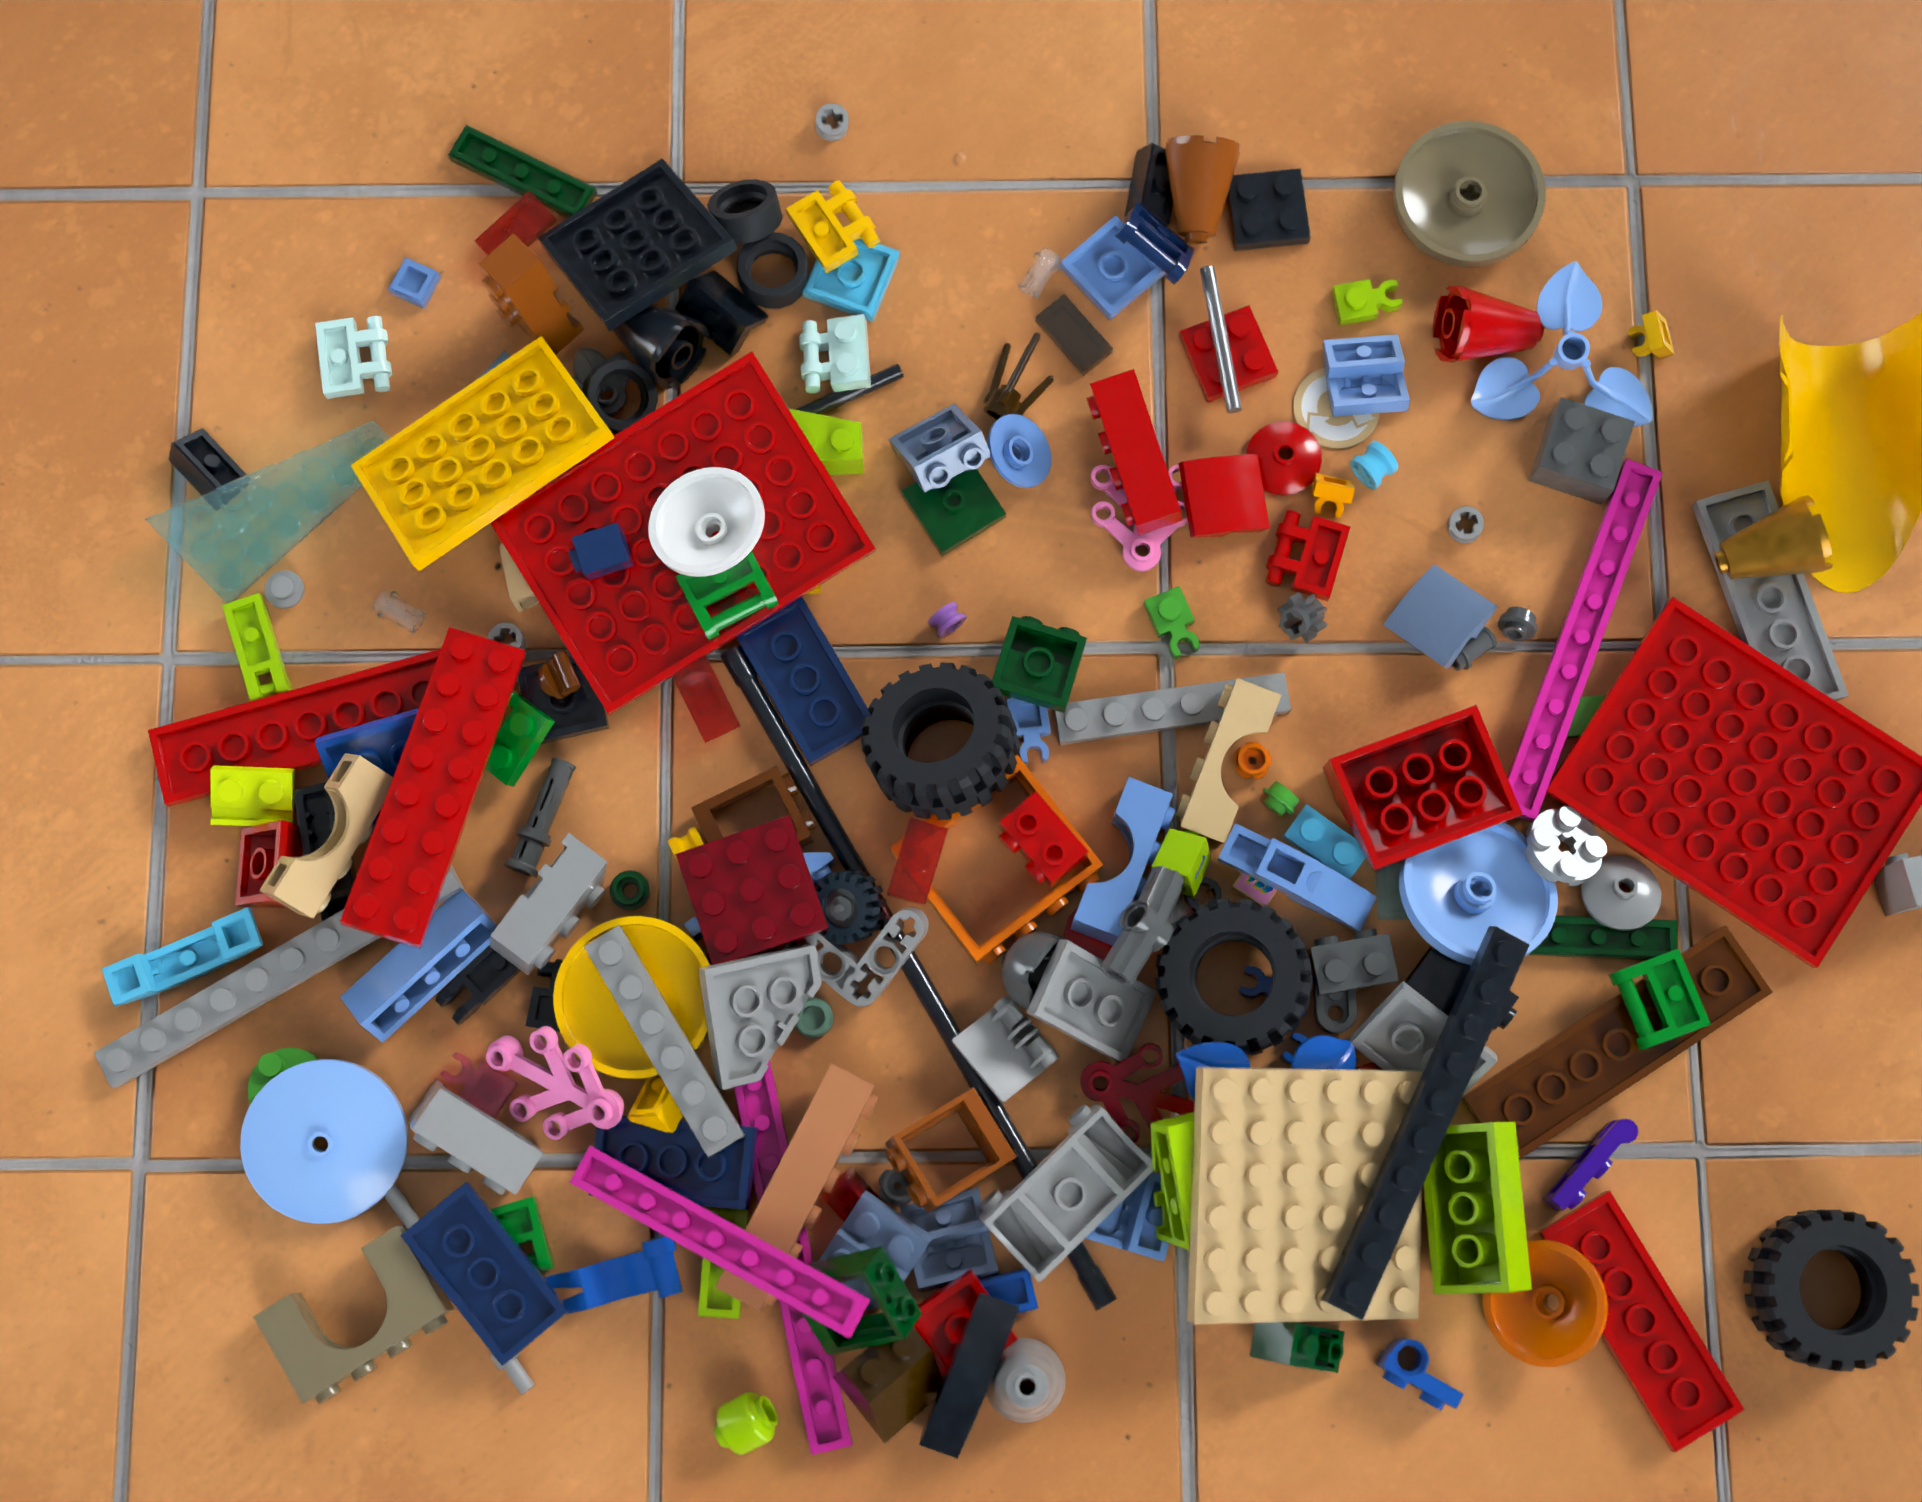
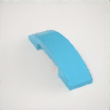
M244 908L211 922L212 927L148 954H135L102 968L113 1005H124L172 989L218 970L264 945L251 908Z

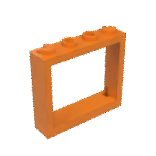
M1018 755L1015 756L1017 765L1014 773L1005 775L1008 781L1006 786L1016 780L1028 796L1037 791L1089 853L1087 858L1081 862L1083 866L1081 870L982 945L978 946L911 859V857L968 815L961 817L960 813L957 812L951 814V819L938 820L934 814L930 819L924 821L890 847L892 856L975 965H978L983 960L987 965L994 962L1007 951L1003 946L1015 936L1019 939L1026 934L1032 933L1038 927L1034 921L1046 912L1050 917L1054 916L1070 903L1066 899L1067 896L1077 889L1084 893L1087 883H1097L1101 879L1097 875L1103 867L1101 861ZM995 790V791L991 794V797H993L994 795H996L998 792ZM979 803L976 806L972 807V812L976 810L978 807H980L981 804Z

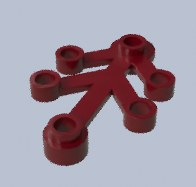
M1151 1042L1142 1045L1139 1052L1115 1065L1105 1061H1096L1089 1064L1083 1070L1080 1080L1084 1094L1093 1101L1103 1102L1110 1117L1120 1128L1131 1126L1135 1129V1135L1130 1138L1134 1144L1140 1137V1127L1136 1121L1128 1118L1118 1096L1134 1100L1150 1131L1151 1122L1163 1120L1157 1108L1181 1115L1195 1111V1101L1162 1091L1184 1079L1179 1063L1139 1084L1124 1080V1078L1143 1067L1155 1069L1162 1063V1049L1159 1045ZM1148 1049H1153L1158 1053V1058L1154 1062H1147L1143 1058V1053ZM1097 1076H1104L1108 1080V1085L1103 1089L1096 1088L1093 1085V1079Z

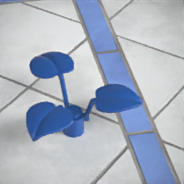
M1317 1035L1306 1039L1296 1048L1291 1065L1294 1069H1355V1049L1349 1040H1342L1327 1035ZM1224 1042L1201 1043L1183 1049L1176 1054L1187 1090L1194 1101L1196 1067L1250 1068V1062L1246 1054L1237 1046Z

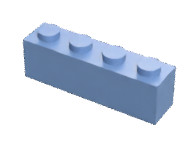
M462 890L448 898L434 911L421 949L399 943L341 995L340 998L359 1024L383 1043L490 945V935L496 929L497 924L465 890Z

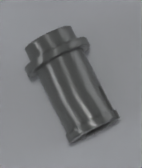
M1484 626L1476 639L1473 637L1469 639L1451 667L1457 671L1461 669L1467 670L1472 667V661L1497 645L1494 634Z

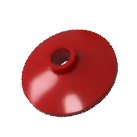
M1280 421L1262 427L1251 438L1246 450V454H1258L1263 489L1274 495L1288 496L1302 492L1314 482L1315 474L1319 473L1321 468L1322 454L1318 441L1309 430L1293 422ZM1287 449L1291 452L1292 457L1288 460H1283L1279 457L1278 451Z

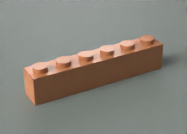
M832 1063L830 1064L745 1229L747 1232L798 1259L803 1246L797 1242L804 1228L811 1231L822 1211V1208L816 1205L823 1191L829 1194L832 1192L841 1174V1171L837 1170L836 1166L842 1154L850 1156L860 1137V1134L854 1132L861 1117L869 1119L879 1100L877 1096L873 1095L876 1089L875 1085ZM727 1270L723 1271L715 1287L759 1311L763 1310L766 1303L773 1306L777 1300L776 1297Z

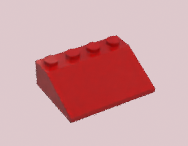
M1477 705L1333 757L1323 766L1337 805L1373 871L1523 815Z

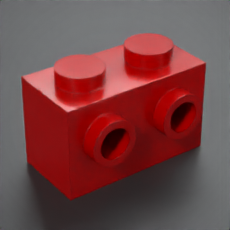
M1037 791L999 822V829L1003 832L998 836L1012 854H1015L1017 851L1022 854L1028 861V864L1024 866L1025 869L1039 885L1045 881L1052 888L1088 856L1089 851Z

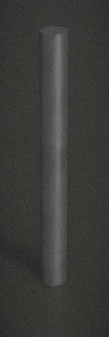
M1205 266L1200 269V275L1227 413H1237L1242 410L1215 267Z

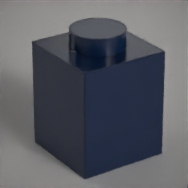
M618 523L572 537L575 548L569 550L571 561L577 573L582 571L583 575L589 580L635 566L623 528Z

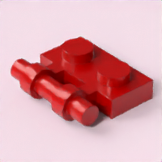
M1287 510L1283 523H1279L1275 536L1278 540L1274 554L1269 555L1266 568L1269 571L1265 583L1279 587L1283 574L1295 576L1291 591L1308 596L1314 594L1315 598L1328 601L1351 526L1313 516L1309 529L1298 526L1301 514L1296 511ZM1293 542L1304 544L1299 561L1288 558Z

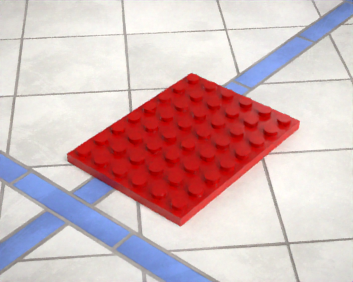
M753 351L614 435L615 438L490 523L609 715L876 551L873 543ZM721 467L739 472L748 478L762 498L765 521L761 536L752 552L779 604L771 609H768L766 606L718 631L720 635L709 640L675 577L680 573L667 567L653 550L649 539L648 526L655 502L671 483L681 476L698 469ZM618 523L623 528L635 566L592 580L585 577L582 571L577 573L569 554V550L575 548L572 537ZM720 531L714 532L711 537L717 535ZM754 582L706 607L710 617H713L759 593V590Z
M1672 597L1668 600L1550 780L1546 794L1564 806L1572 807L1587 821L1808 966L1818 968L1922 805V756Z

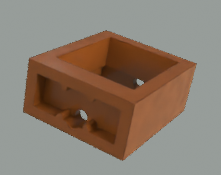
M974 1087L893 1135L885 1143L889 1149L886 1151L888 1161L895 1171H902L910 1184L907 1186V1190L911 1199L917 1207L921 1208L923 1206L927 1214L1016 1158L1015 1153ZM957 1112L988 1164L938 1195H935L905 1143Z

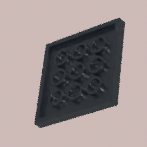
M663 158L537 237L544 250L609 332L737 250L733 238Z

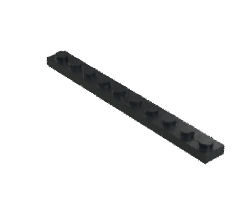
M1489 926L1321 1299L1360 1320H1363L1530 946V944L1497 926Z

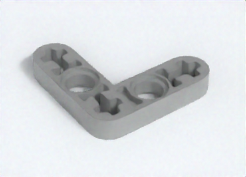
M908 906L902 908L891 917L861 959L844 945L835 944L836 940H826L824 936L827 932L817 933L805 939L808 943L816 946L820 942L824 944V947L817 951L821 980L853 1005L864 1007L870 1005L881 996L925 937L929 922L925 913L917 907ZM912 917L916 921L913 927L917 933L914 931L910 932L901 942L894 939L904 928V923L901 919L907 920ZM796 941L783 945L784 949L799 946ZM887 946L894 951L896 955L894 966L884 967L878 962L876 952L879 947ZM834 952L841 958L842 968L839 972L832 973L824 967L823 957L825 953ZM871 971L878 976L873 978L867 988L871 994L866 992L860 995L857 992L859 985L855 980L861 982L868 977Z

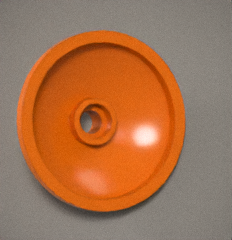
M1551 1240L1527 1241L1532 1290L1511 1293H1483L1486 1321L1497 1342L1509 1354L1522 1362L1539 1367H1557L1573 1363L1585 1356L1596 1345L1604 1330L1607 1320L1608 1303L1602 1279L1590 1261L1574 1248ZM1551 1294L1555 1295L1559 1301L1556 1310H1552L1547 1303L1548 1297Z

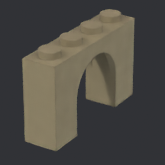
M404 1225L395 1226L361 1248L379 1278L387 1298V1312L384 1322L376 1335L368 1342L358 1347H348L331 1340L319 1326L301 1293L288 1294L254 1316L256 1323L302 1403L315 1399L318 1404L327 1401L341 1391L338 1384L350 1376L353 1377L354 1381L361 1379L377 1368L374 1361L386 1353H388L390 1358H393L413 1345L410 1338L423 1330L426 1335H429L448 1323L445 1315L455 1310L445 1292L400 1236L407 1230Z

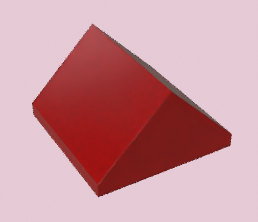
M279 820L241 829L235 906L287 908L259 890L280 856H302L299 827L289 821Z

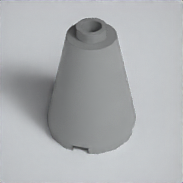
M1018 1338L1015 1343L1004 1349L986 1393L987 1398L993 1408L1009 1420L1022 1423L1041 1420L1055 1410L1063 1397L1066 1385L1063 1364L1055 1351L1045 1343L1031 1338ZM1024 1378H1030L1035 1382V1387L1029 1392H1021L1019 1389V1383Z

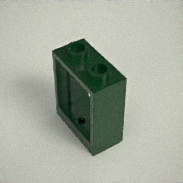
M882 1246L808 1263L809 1266L840 1283L863 1278L882 1310L881 1313L861 1317L851 1338L845 1337L802 1313L827 1355L905 1340L922 1314L915 1299L910 1294L896 1267Z

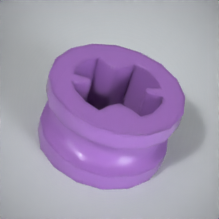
M956 602L945 605L928 620L930 627L935 626L938 629L936 635L939 638L951 634L967 619L964 613L957 612L958 605Z

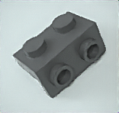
M1368 929L1353 933L1354 939L1338 942L1337 936L1315 939V946L1310 947L1306 951L1311 961L1317 995L1321 996L1398 982L1399 978L1389 933L1377 935L1376 929Z

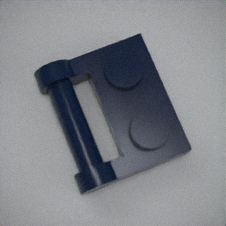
M1138 202L1127 213L1122 227L1115 235L1122 243L1129 242L1166 273L1165 278L1173 284L1177 283L1188 269L1195 250Z

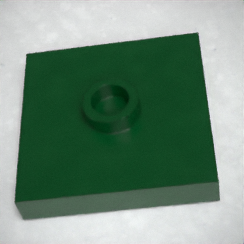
M977 469L963 471L952 477L946 486L930 489L927 492H924L916 482L901 490L902 497L941 556H944L1006 518V512Z

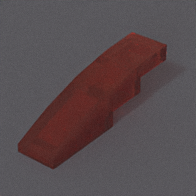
M707 656L702 657L673 675L674 681L705 743L740 727Z

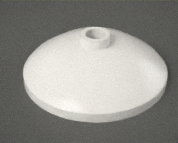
M721 467L702 468L689 472L671 483L655 502L648 526L650 543L659 559L667 567L680 574L701 577L721 573L742 561L758 542L765 521L764 504L753 483L739 472ZM720 531L717 535L711 537L714 532Z

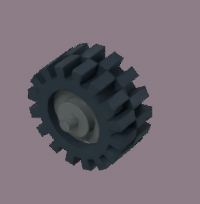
M845 870L829 874L826 878H821L817 882L820 887L815 889L829 927L828 930L823 931L827 932L824 936L826 940H836L835 944H849L869 938L873 935L872 932L879 930L881 924L878 923V920L885 919L886 912L880 911V907L886 906V898L879 900L877 894L884 891L881 886L873 887L872 884L876 879L872 876L864 877L865 872L860 870Z

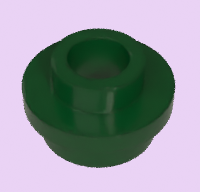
M630 870L619 873L610 885L611 899L618 907L624 910H636L642 907L650 895V886L647 879L636 871ZM629 884L637 886V893L632 898L624 896V888Z

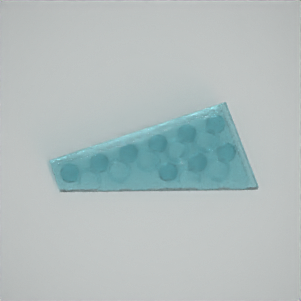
M371 421L331 438L326 443L309 450H303L294 454L289 459L275 465L266 466L217 487L216 490L196 499H189L178 504L175 508L145 518V520L226 603L235 601L363 486L350 465L380 446L390 437L374 421Z

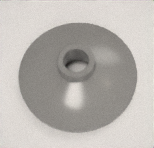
M1609 856L1603 858L1599 870L1581 884V897L1586 910L1597 922L1610 929L1632 931L1642 928L1655 917L1661 905V889L1655 875L1644 864L1629 857ZM1623 883L1627 885L1631 892L1625 893L1621 891L1618 884Z

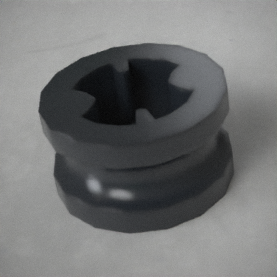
M1203 877L1200 886H1207L1209 888L1207 893L1212 891L1214 899L1207 901L1206 906L1215 905L1217 900L1221 899V888L1213 879ZM1184 895L1186 905L1195 913L1196 910L1194 908L1200 906L1197 904L1199 899L1194 901L1193 897Z

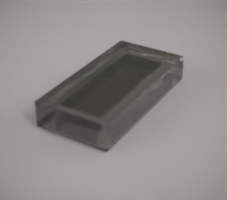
M1065 294L1035 317V322L1083 376L1112 354L1113 348Z

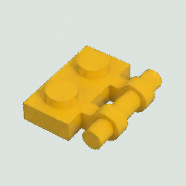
M840 180L833 182L828 187V190L833 195L829 200L825 201L820 192L816 190L786 208L787 216L826 274L858 255V249L853 243L856 239H862L868 249L875 247L880 242L879 237L874 231L876 226L869 216L863 215L856 205L857 198L851 190H846ZM845 213L851 224L843 228L835 215Z

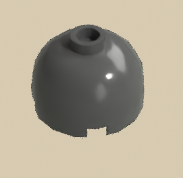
M1033 932L1020 937L1005 952L1002 958L1003 985L1016 1004L1028 1010L1059 939H1068L1050 933Z

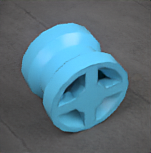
M1372 441L1366 447V452L1362 456L1356 455L1350 461V467L1355 476L1372 490L1381 485L1382 478L1385 475H1392L1399 468L1393 454L1378 441Z

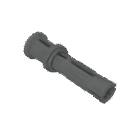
M552 758V763L526 825H521L518 828L516 834L519 838L510 859H505L503 863L505 867L533 878H537L538 871L536 867L544 848L549 847L551 844V836L548 833L571 776L576 769L575 765L559 758Z

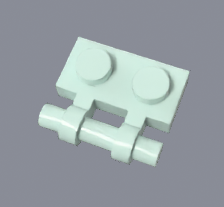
M864 314L827 319L828 333H817V323L815 321L807 320L802 323L799 347L804 352L801 378L805 381L806 392L812 394L820 392V381L831 380L834 392L871 387L867 321ZM829 350V362L820 363L818 352Z
M380 316L368 317V330L357 331V323L353 317L315 323L323 395L327 399L365 394L363 379L369 378L374 379L375 391L386 392L390 390L389 377L392 376L391 363L387 361L385 346L389 344L388 334L383 329ZM368 346L370 347L372 361L361 363L359 348Z

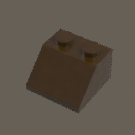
M914 1327L905 1340L867 1347L833 1376L834 1380L883 1443L891 1439L936 1399L937 1391L943 1380L932 1350Z

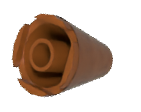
M1187 135L1168 139V143L1166 142L1165 154L1177 232L1185 237V242L1205 244L1207 243V238L1216 235L1240 155V144L1234 140L1216 137L1215 143L1204 141V135Z

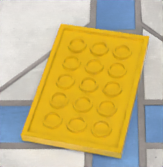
M540 336L350 466L408 559L419 572L615 437L549 345Z

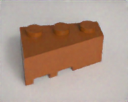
M514 233L478 263L485 276L481 281L491 293L489 297L498 307L497 313L511 328L517 324L533 341L542 336L555 355L584 330L581 323L569 313L571 308L564 299L560 303L556 300L553 292L558 287L540 259Z

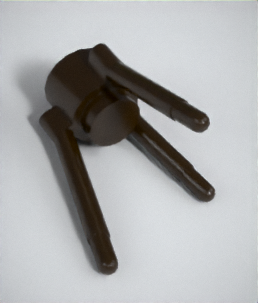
M1036 332L1033 334L1007 385L1002 384L999 389L1011 349L1009 343L1004 344L990 390L983 400L986 404L983 409L984 412L993 419L998 420L1008 414L1023 416L1025 411L1054 381L1053 376H1048L1022 403L1019 402L1021 394L1014 388L1041 337L1040 333Z

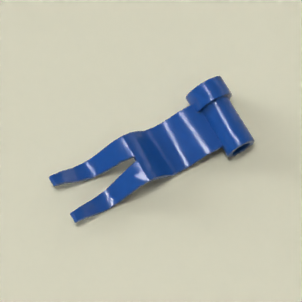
M666 1236L642 1242L643 1251L544 1277L553 1289L583 1288V1292L562 1300L570 1309L566 1314L592 1309L613 1301L657 1290L659 1298L683 1292L673 1253L677 1250L675 1241Z

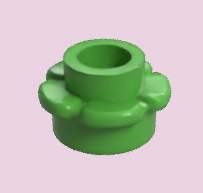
M1275 781L1269 789L1265 787L1263 789L1264 794L1267 795L1263 802L1273 812L1281 817L1285 812L1289 814L1295 812L1293 808L1300 800L1285 786Z

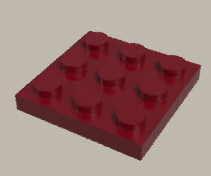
M790 815L676 854L712 965L751 957L829 929Z

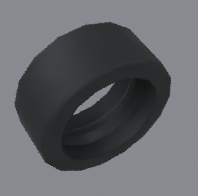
M758 179L730 183L715 192L707 204L708 211L733 238L735 244L754 242L772 234L780 226L783 219L775 187L767 181Z
M773 232L760 240L743 245L737 257L738 282L743 294L753 304L768 309H780L792 305L803 295L809 275L808 259L803 247L794 238L783 233ZM767 254H781L793 261L795 275L786 285L777 288L764 287L753 281L751 276L752 264L758 258Z
M612 360L593 369L584 380L582 387L583 394L612 434H618L654 412L658 402L657 388L654 381L651 380L652 378L648 376L643 367L628 360ZM621 374L631 378L640 390L641 402L639 409L633 416L627 419L617 420L609 417L598 404L597 393L599 386L611 375Z

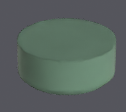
M809 998L797 1016L800 1019L795 1027L804 1037L810 1039L821 1038L833 1026V1012L825 1001L819 998Z

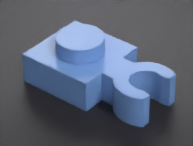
M1015 698L1006 699L1007 706L1018 731L1016 735L1018 739H1022L1018 756L1026 765L1028 763L1027 751L1034 749L1039 752L1041 763H1046L1049 758V749L1040 737L1049 736L1051 732L1047 708Z

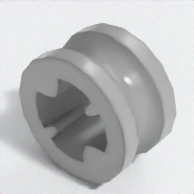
M835 103L822 106L816 114L815 125L817 133L828 141H836L843 138L847 133L849 123L846 110ZM833 116L834 120H841L842 122H838L837 129H831L829 124L823 125V123H826V117Z
M1460 507L1450 516L1447 525L1448 533L1457 542L1463 544L1471 543L1479 537L1483 530V516L1473 507ZM1462 516L1468 517L1467 521L1470 519L1474 521L1475 525L1470 530L1471 534H1464V529L1458 531L1456 528Z
M503 622L497 624L488 634V639L498 642L504 640L505 633H509L513 639L517 638L516 642L510 643V646L525 649V637L519 628L512 623Z

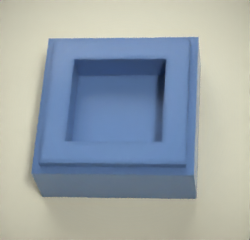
M405 257L388 290L392 295L425 309L441 276L439 272Z

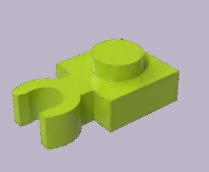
M1370 279L1334 285L1331 293L1339 326L1375 320L1378 316V308L1385 312H1394L1400 309L1403 303L1402 299L1390 300L1385 295L1386 292L1396 291L1398 286L1397 280L1384 281L1379 288L1372 289Z

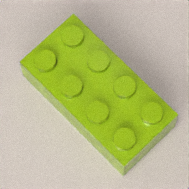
M1515 1122L1449 1125L1424 1182L1433 1293H1511L1532 1290Z

